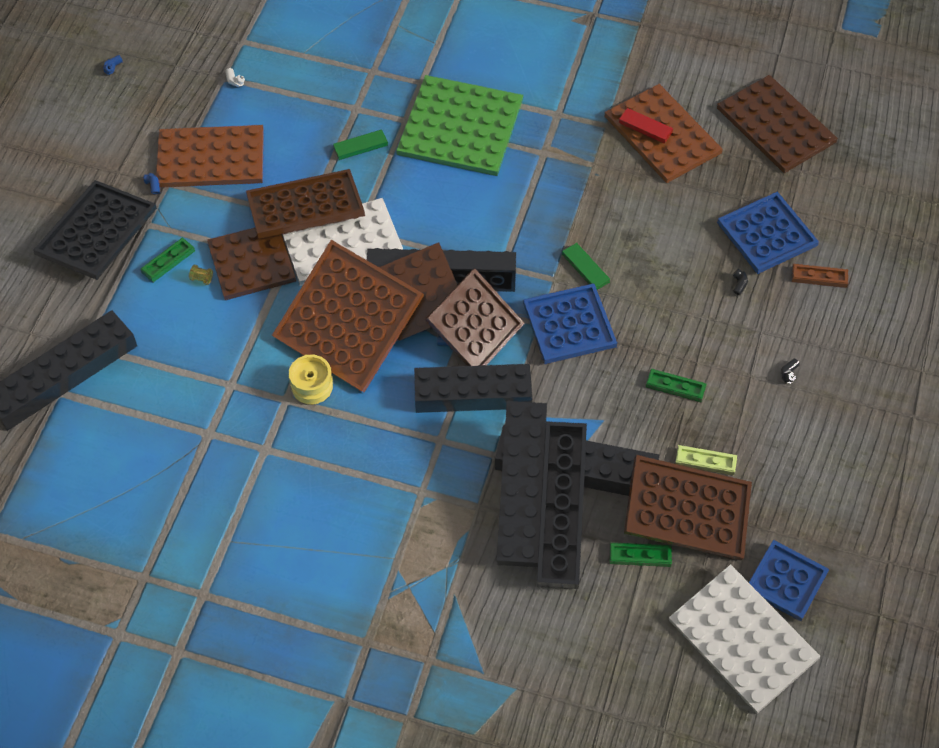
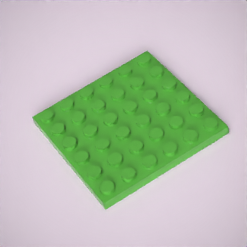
M425 75L396 150L397 155L498 176L523 102V95Z

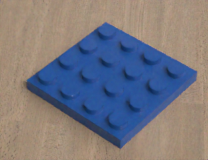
M778 191L720 217L717 221V224L757 274L815 248L819 243Z
M595 284L523 299V305L544 364L617 347L616 338Z

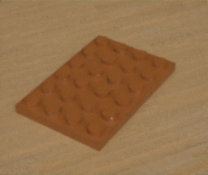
M660 84L605 112L604 117L666 183L722 154L723 149ZM629 108L672 127L673 133L664 144L620 124L619 118Z
M263 125L159 129L156 171L159 186L184 187L263 183L264 127Z

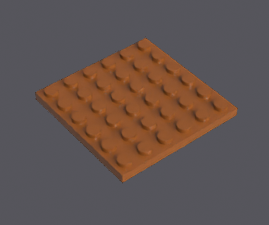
M330 240L272 336L302 355L323 357L329 363L333 374L360 391L365 392L424 297V294L337 242Z

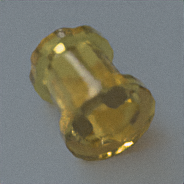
M195 264L189 272L190 280L202 281L206 285L210 284L213 277L212 269H202Z

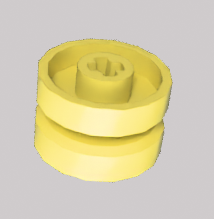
M304 355L297 358L289 368L290 386L294 397L298 401L305 404H318L330 396L333 390L332 372L329 363L323 357Z

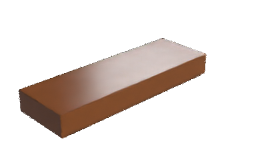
M793 264L792 282L847 288L848 269Z

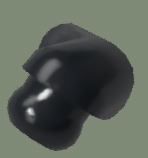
M737 269L733 274V277L737 279V285L733 292L740 296L748 284V278L744 271L742 272L740 269Z
M793 358L781 368L782 380L784 382L792 383L795 380L796 376L793 375V370L800 366L797 359Z

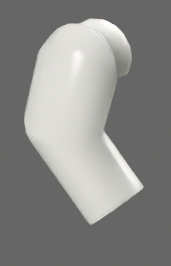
M232 68L226 69L225 73L229 84L236 87L244 85L245 79L243 76L241 78L240 75L235 77Z

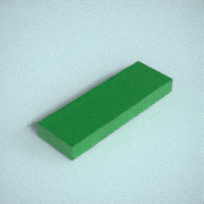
M381 129L334 143L333 148L338 159L342 160L388 146V141Z
M182 237L140 269L141 273L154 283L195 252V248Z
M578 243L562 251L565 259L588 284H595L598 290L610 283V278Z
M651 369L646 388L702 402L707 383Z
M610 542L609 564L671 567L672 547L671 545Z

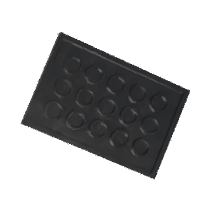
M94 180L33 249L34 255L98 280L157 209L156 204Z

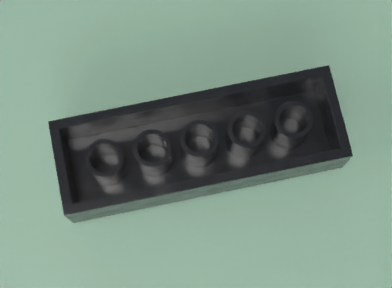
M530 364L414 368L416 413L506 410L507 401L532 402Z

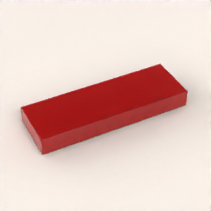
M629 108L619 118L620 124L664 144L673 133L672 127Z

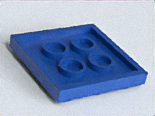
M773 540L749 584L771 606L802 621L829 569Z

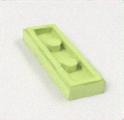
M678 445L675 464L734 476L737 455Z

